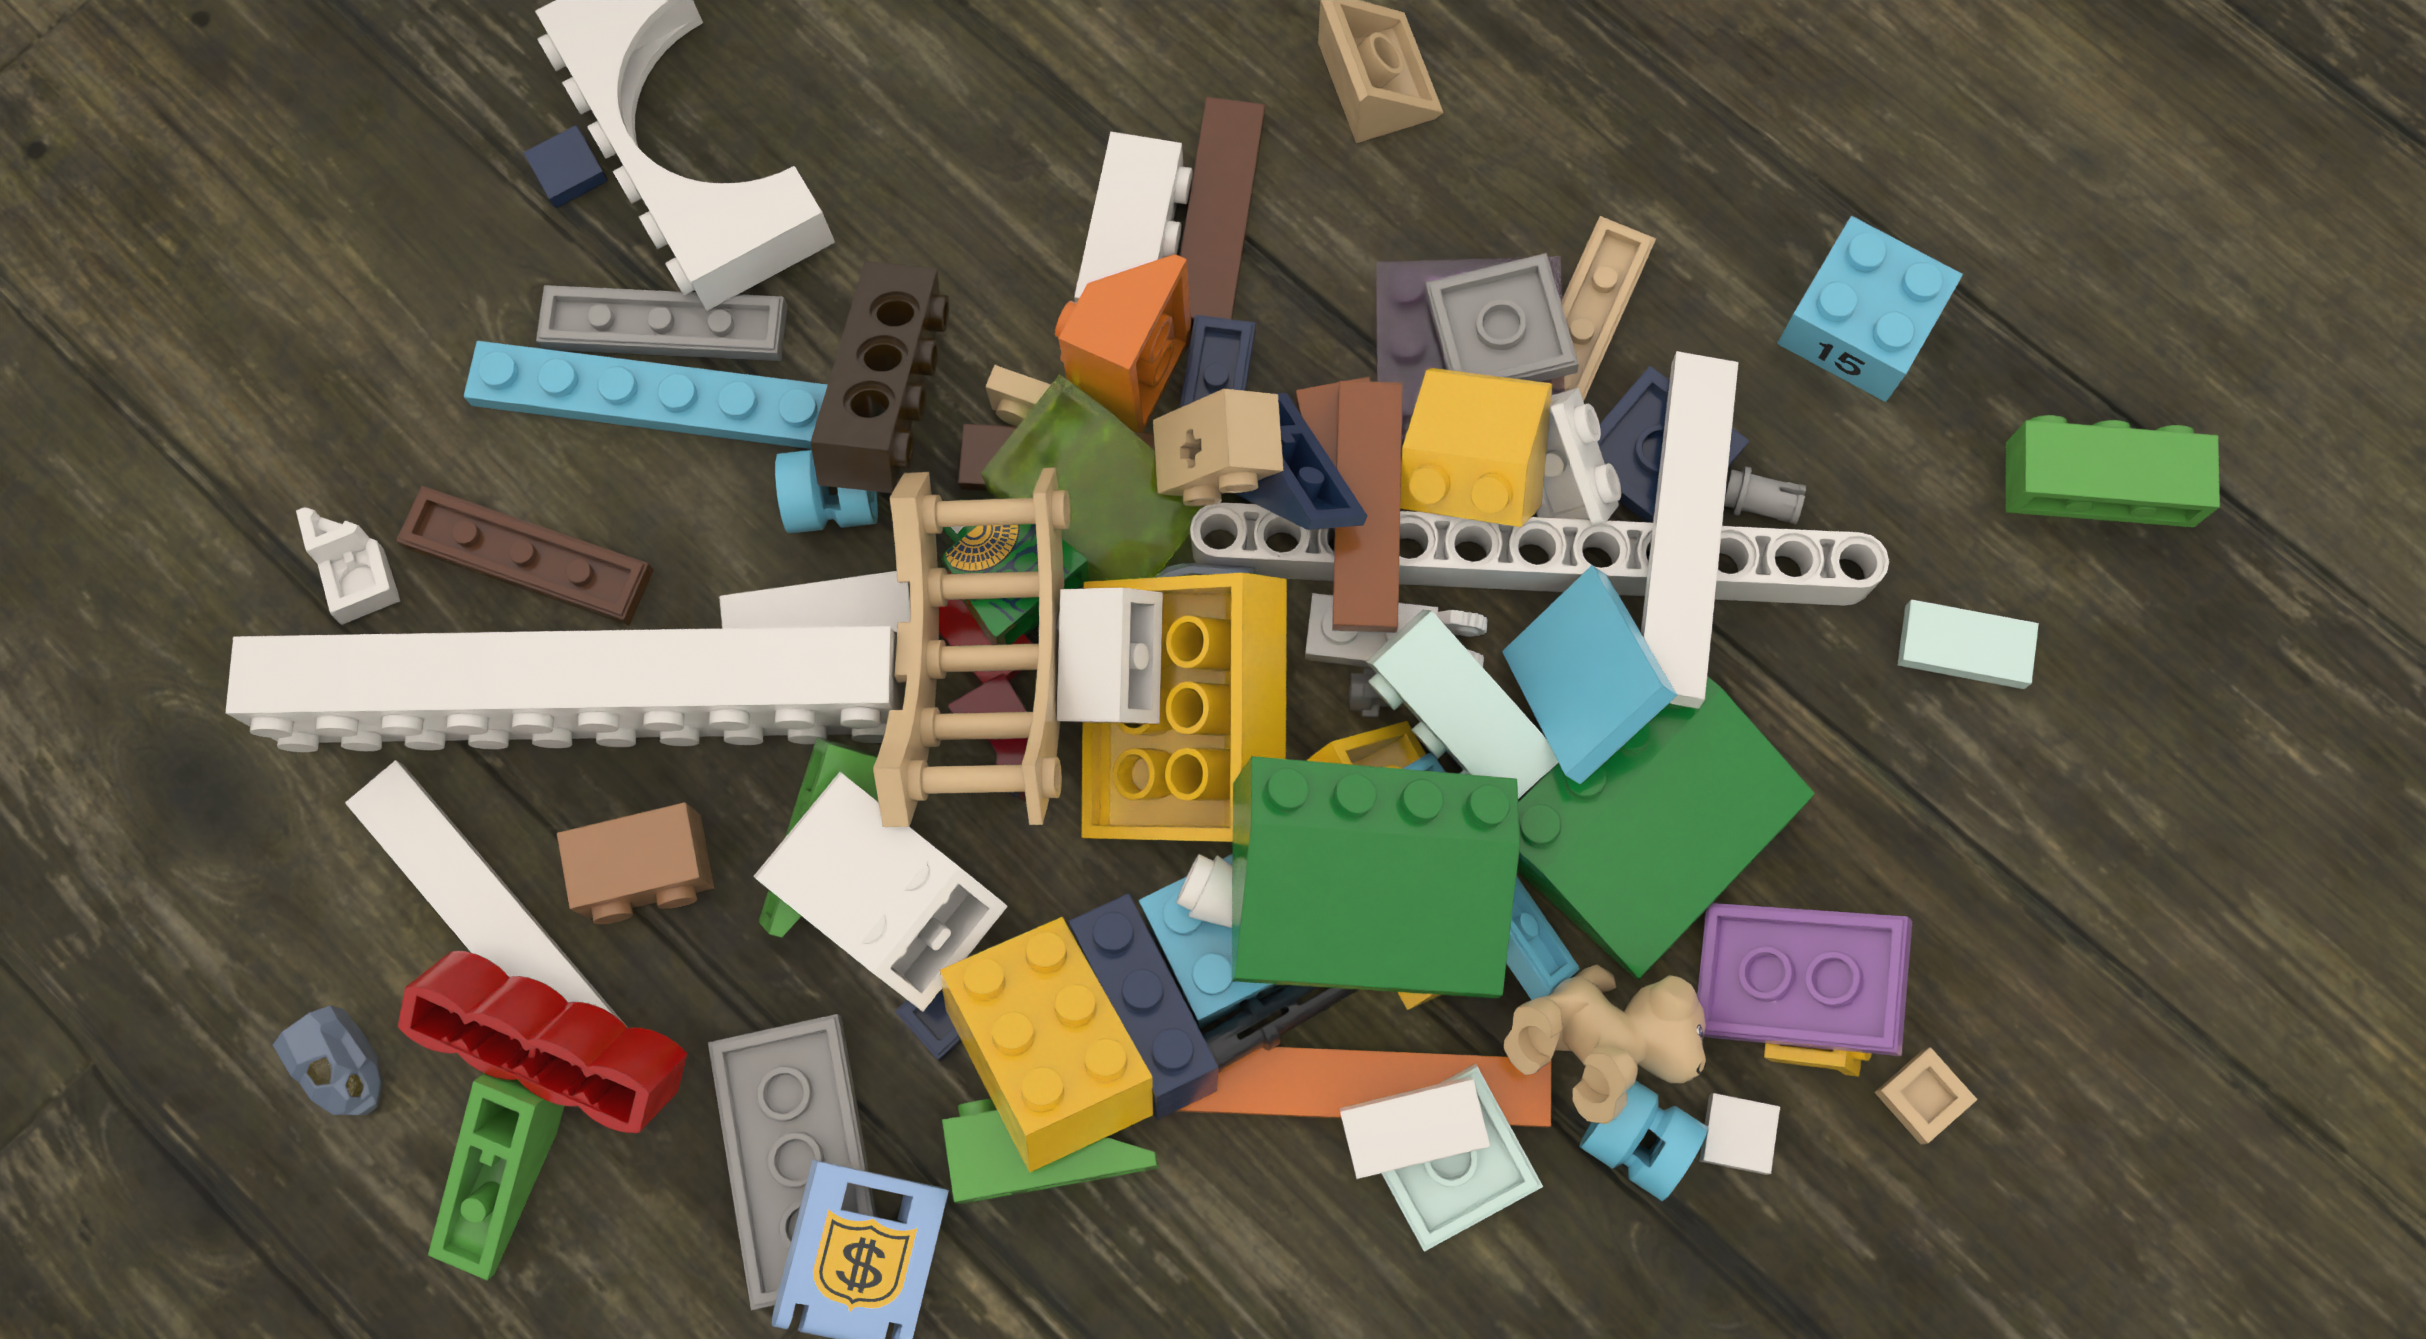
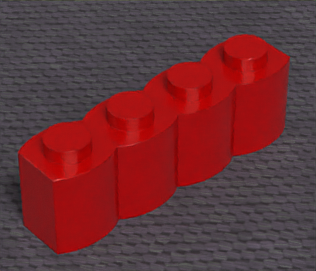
M466 951L449 952L405 987L398 1028L407 1037L425 1048L441 1053H458L468 1064L480 1072L500 1079H518L523 1086L538 1097L562 1106H579L590 1118L601 1125L625 1133H640L676 1095L687 1058V1053L681 1046L661 1033L645 1028H627L621 1020L603 1008L584 1002H567L560 993L550 986L528 977H509L492 961Z

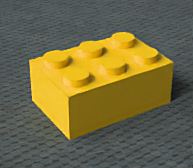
M1063 917L940 969L946 1011L1029 1173L1153 1115V1077Z

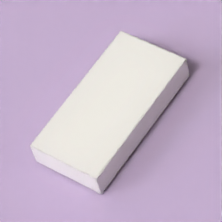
M1472 1076L1340 1108L1357 1179L1490 1147Z

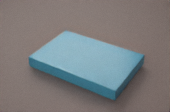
M1593 565L1502 651L1564 774L1579 784L1584 782L1677 696L1676 691L1609 578Z

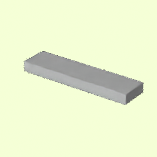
M544 285L536 342L542 349L781 361L788 305L782 296L738 294L706 311L696 292H690L684 296L682 292Z

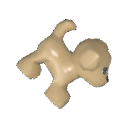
M1597 964L1585 968L1576 974L1575 977L1561 982L1549 996L1538 997L1515 1009L1512 1030L1504 1040V1050L1510 1062L1525 1075L1535 1074L1548 1064L1555 1050L1572 1051L1585 1066L1581 1081L1573 1088L1574 1105L1578 1113L1587 1121L1608 1124L1616 1119L1627 1105V1090L1635 1084L1638 1073L1637 1065L1669 1083H1685L1700 1075L1706 1067V1058L1702 1045L1706 1028L1704 1009L1698 1000L1693 986L1684 979L1669 975L1659 982L1641 988L1629 1002L1625 1011H1622L1612 1005L1602 993L1616 988L1614 975L1606 968Z

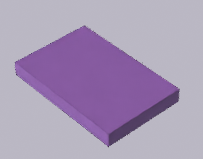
M1712 903L1706 910L1697 993L1705 1015L1706 1028L1704 1037L1902 1056L1912 932L1911 919L1906 916Z

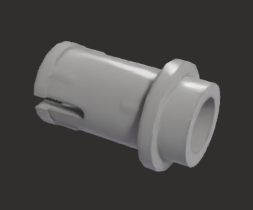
M1747 466L1743 468L1742 472L1730 470L1726 482L1724 506L1732 508V515L1739 516L1742 510L1796 525L1803 507L1806 485L1782 482L1751 474L1752 468Z

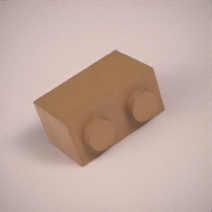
M686 802L557 833L569 908L588 919L593 918L594 924H610L629 919L633 916L632 908L656 902L660 909L686 906L697 901L696 893L714 889L701 815Z

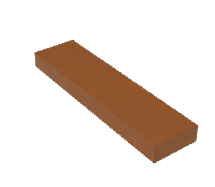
M1339 381L1336 468L1368 516L1363 526L1335 528L1332 631L1397 633L1402 382Z

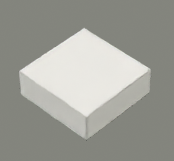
M1715 1093L1710 1094L1705 1118V1125L1708 1127V1131L1701 1146L1699 1161L1764 1175L1771 1174L1780 1106Z

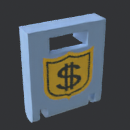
M812 1159L772 1315V1326L788 1329L793 1318L795 1304L798 1303L804 1305L798 1331L833 1339H885L889 1322H892L895 1325L891 1339H913L949 1190ZM847 1183L903 1194L897 1218L901 1222L842 1210L841 1207Z

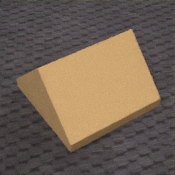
M1320 0L1318 44L1356 143L1434 120L1444 113L1404 12L1361 0Z

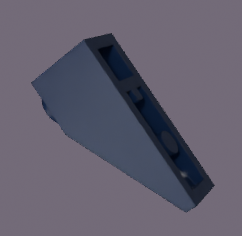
M1273 393L1278 394L1283 471L1258 480V488L1256 490L1236 493V495L1306 530L1363 526L1368 515L1288 394Z

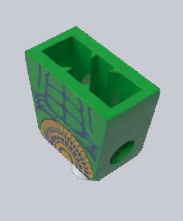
M1036 524L943 527L942 531L955 543L941 557L943 568L946 569L947 574L1038 571ZM1062 539L1064 589H1081L1084 587V582L1089 581L1088 560L1082 553ZM1039 597L962 599L991 645L1012 644L1023 633L1026 636L1039 625Z

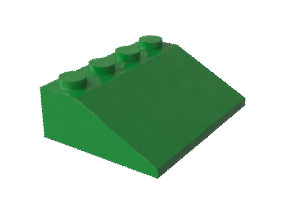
M1707 676L1705 700L1699 709L1669 703L1581 784L1567 777L1560 764L1557 763L1518 802L1520 848L1517 872L1639 981L1807 805L1815 793L1727 693Z
M1251 756L1233 782L1232 981L1484 998L1501 997L1504 988L1520 848L1517 778Z

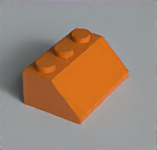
M1173 254L1089 282L1077 303L1069 301L1065 305L1056 325L1055 336L1058 337L1060 344V360L1064 363L1065 383L1069 387L1073 411L1120 432H1144L1192 336L1187 259Z

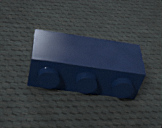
M1128 893L1069 920V929L1153 1077V1114L1156 1120L1216 1092L1219 1067L1130 894Z

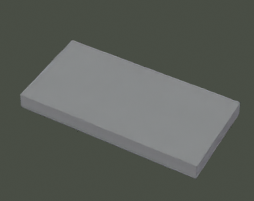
M839 1014L708 1042L751 1310L775 1306L812 1159L869 1171L842 1016ZM847 1183L841 1209L877 1217L872 1188Z

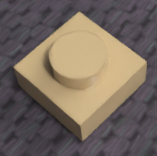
M994 365L985 387L992 410L996 411V415L1003 421L1017 427H1030L1032 423L1043 428H1050L1058 409L1053 385Z
M1931 1047L1919 1052L1875 1091V1094L1921 1145L1932 1141L1977 1101V1098Z

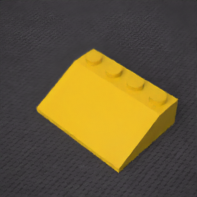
M1226 573L1084 582V589L1131 588L1162 592L1163 602L1159 724L1083 722L1082 838L1233 842V782L1251 756L1286 759L1287 579L1249 573Z

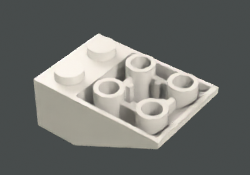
M841 772L837 774L754 875L760 883L921 1011L927 1008L942 989L940 969L966 959L1007 908L1005 903L910 827H883L879 802Z

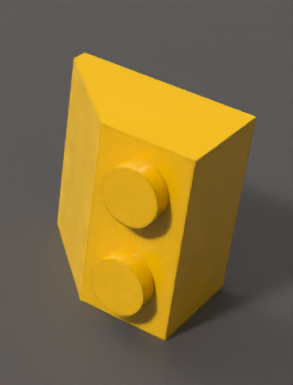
M1437 368L1427 369L1402 447L1400 509L1522 527L1542 506L1552 383Z

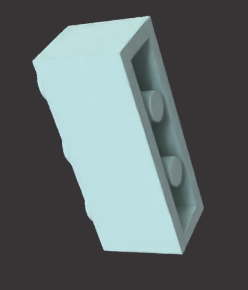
M1423 609L1366 660L1367 664L1376 673L1368 681L1373 689L1393 710L1403 703L1420 721L1412 729L1413 733L1437 759L1447 752L1463 769L1459 774L1517 778L1519 799L1559 763L1544 735L1433 611Z

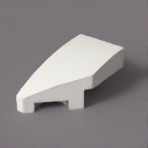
M306 507L296 510L306 552L318 564L330 614L341 625L400 601L385 551L377 540L369 538L359 525L347 521L340 524L322 518L315 510Z

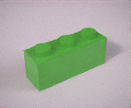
M2045 415L2026 420L2006 442L2007 513L2196 527L2220 508L2218 435L2196 434L2191 427L2182 425L2165 426L2156 430L2132 429L2129 423L2118 420L2101 421L2093 425L2068 424L2067 420L2063 417Z

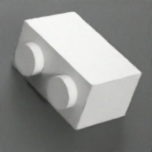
M1131 588L1060 589V612L1057 620L1059 633L1057 721L1159 724L1162 592Z

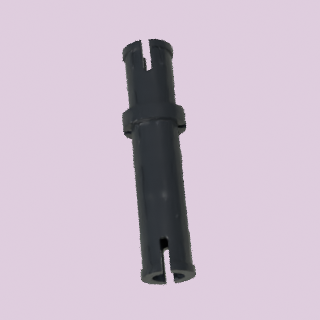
M1287 985L1261 1001L1253 997L1244 1002L1241 1006V1013L1202 1035L1219 1067L1218 1073L1225 1067L1239 1061L1261 1047L1269 1051L1281 1043V1035L1317 1014L1328 1010L1334 1004L1352 995L1359 989L1328 988L1299 1005L1297 1003L1299 998L1318 987ZM1278 1010L1281 1011L1280 1017L1240 1040L1237 1038L1240 1032Z

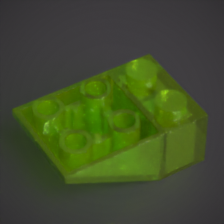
M1060 374L981 472L988 491L997 498H1033L1032 493L1042 469L1056 468L1058 490L1068 491L1071 506L1069 529L1062 530V540L1080 554L1082 553L1088 560V566L1106 580L1155 578L1190 534L1193 517L1201 508L1205 507L1184 505L1183 496L1159 495L1157 492L1155 451L1109 410Z

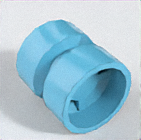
M812 450L777 454L775 461L777 498L781 519L788 534L823 530L828 520L834 519L841 528L877 523L878 500L876 491L837 487L838 494L829 495L828 486L817 484Z
M1635 1081V1084L1627 1090V1105L1620 1115L1608 1124L1591 1122L1579 1147L1612 1169L1625 1164L1628 1166L1629 1180L1663 1201L1674 1190L1693 1162L1706 1137L1708 1127L1676 1106L1665 1110L1659 1108L1658 1094ZM1648 1129L1658 1136L1650 1150L1645 1146L1639 1145Z

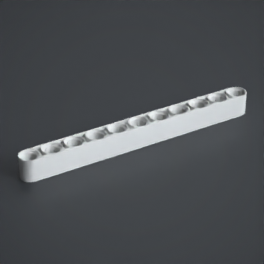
M1220 502L1201 508L1193 517L1190 532L1193 558L1196 563L1255 567L1256 575L1285 579L1333 581L1334 551L1328 543L1335 538V528L1306 530L1256 504ZM1400 511V539L1409 538L1415 540L1422 546L1424 553L1417 558L1411 559L1399 556V584L1564 592L1591 566L1584 558L1582 551L1586 548L1596 547L1603 549L1612 559L1611 566L1596 568L1607 575L1618 595L1645 596L1649 565L1646 553L1651 548L1653 523L1606 521L1605 523L1593 526L1590 520L1531 517L1522 527L1425 512ZM1722 526L1719 553L1726 554L1735 561L1738 573L1727 574L1718 570L1715 599L1842 606L1856 604L1865 599L1887 573L1889 565L1887 550L1879 540L1871 535L1860 532ZM1219 529L1230 532L1236 538L1231 546L1220 550L1210 548L1203 542L1204 537L1208 533ZM1284 532L1295 537L1299 544L1289 552L1280 553L1273 551L1265 542L1271 535ZM1461 542H1475L1483 547L1487 557L1481 561H1467L1458 555L1455 546ZM1528 544L1538 545L1547 552L1550 561L1540 565L1528 563L1520 555L1519 548ZM1785 556L1794 560L1800 567L1801 576L1791 577L1782 573L1776 566L1775 557ZM1848 559L1857 563L1863 570L1864 580L1851 579L1845 575L1840 568L1839 560Z

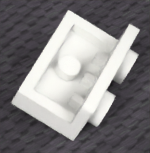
M1579 388L1551 396L1542 506L1536 513L1541 518L1589 519L1594 526L1605 523L1619 506L1618 500L1621 498V487L1614 467L1610 463H1604L1597 443L1601 436L1597 414L1589 403L1584 404Z

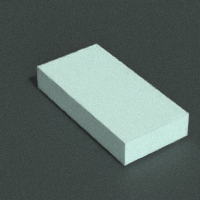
M1910 600L1905 605L1897 665L2025 689L2032 684L2039 623Z

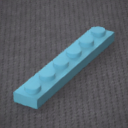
M477 341L464 398L471 406L812 449L811 438L827 384Z

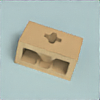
M1222 389L1153 420L1157 492L1159 495L1183 496L1184 505L1207 506L1218 504L1222 501L1221 494L1256 490L1258 488V480L1283 471L1278 394Z

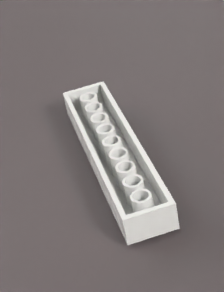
M891 626L233 637L226 714L250 726L251 734L272 738L277 741L279 749L292 752H314L318 750L319 743L341 742V747L349 750L377 751L382 748V742L405 741V746L412 749L440 750L445 748V741L469 740L468 745L475 748L504 749L508 747L509 740L532 739L533 745L544 748H567L572 746V739L596 738V743L602 746L630 747L636 744V738L660 737L661 743L671 746H693L699 744V737L724 736V741L729 744L757 745L763 742V736L788 735V741L815 744L817 737L827 739V735L852 734V740L857 742L882 743L889 710H903L906 682H897L894 676L897 636Z

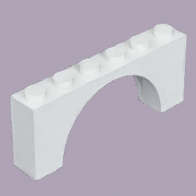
M555 0L535 11L547 31V34L537 39L555 71L567 66L573 76L562 83L580 114L592 110L598 120L587 126L606 159L617 154L623 166L614 170L613 173L632 204L643 199L649 209L647 213L639 216L657 250L669 244L676 256L665 264L684 296L695 290L706 311L835 243L821 209L795 166L778 174L749 182L708 183L684 178L669 172L649 159L638 148L635 132V113L641 89L648 74L666 50L686 33L703 23L693 0Z

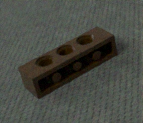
M864 262L811 438L818 485L893 493L900 468H910L914 450V434L911 430L912 422H921L924 417L926 406L924 377L925 375L934 376L938 359V342L935 339L936 332H945L949 320L948 295L940 294L937 269Z

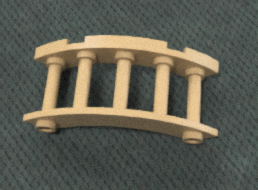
M1056 468L1042 469L1032 493L1033 498L942 501L940 495H932L929 472L904 473L890 496L897 582L910 583V622H897L894 676L897 682H906L903 710H889L884 738L873 767L883 827H909L918 801L927 800L929 794L1025 792L1029 825H1043L1049 798H1059L1062 775L1060 760L1057 757L1060 721H1057L1059 649L1057 620L1060 612V589H1064L1062 530L1069 529L1071 506L1068 491L1058 490ZM1036 524L1038 571L947 574L945 568H938L936 534L942 533L943 527ZM1039 597V644L946 646L944 640H939V607L947 606L948 600ZM1037 670L1033 712L940 714L939 708L935 707L937 679H944L947 672ZM1028 738L1022 765L928 767L929 747H938L941 740Z

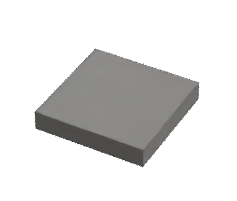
M1547 253L1425 282L1426 295L1447 370L1536 382L1578 372V360Z

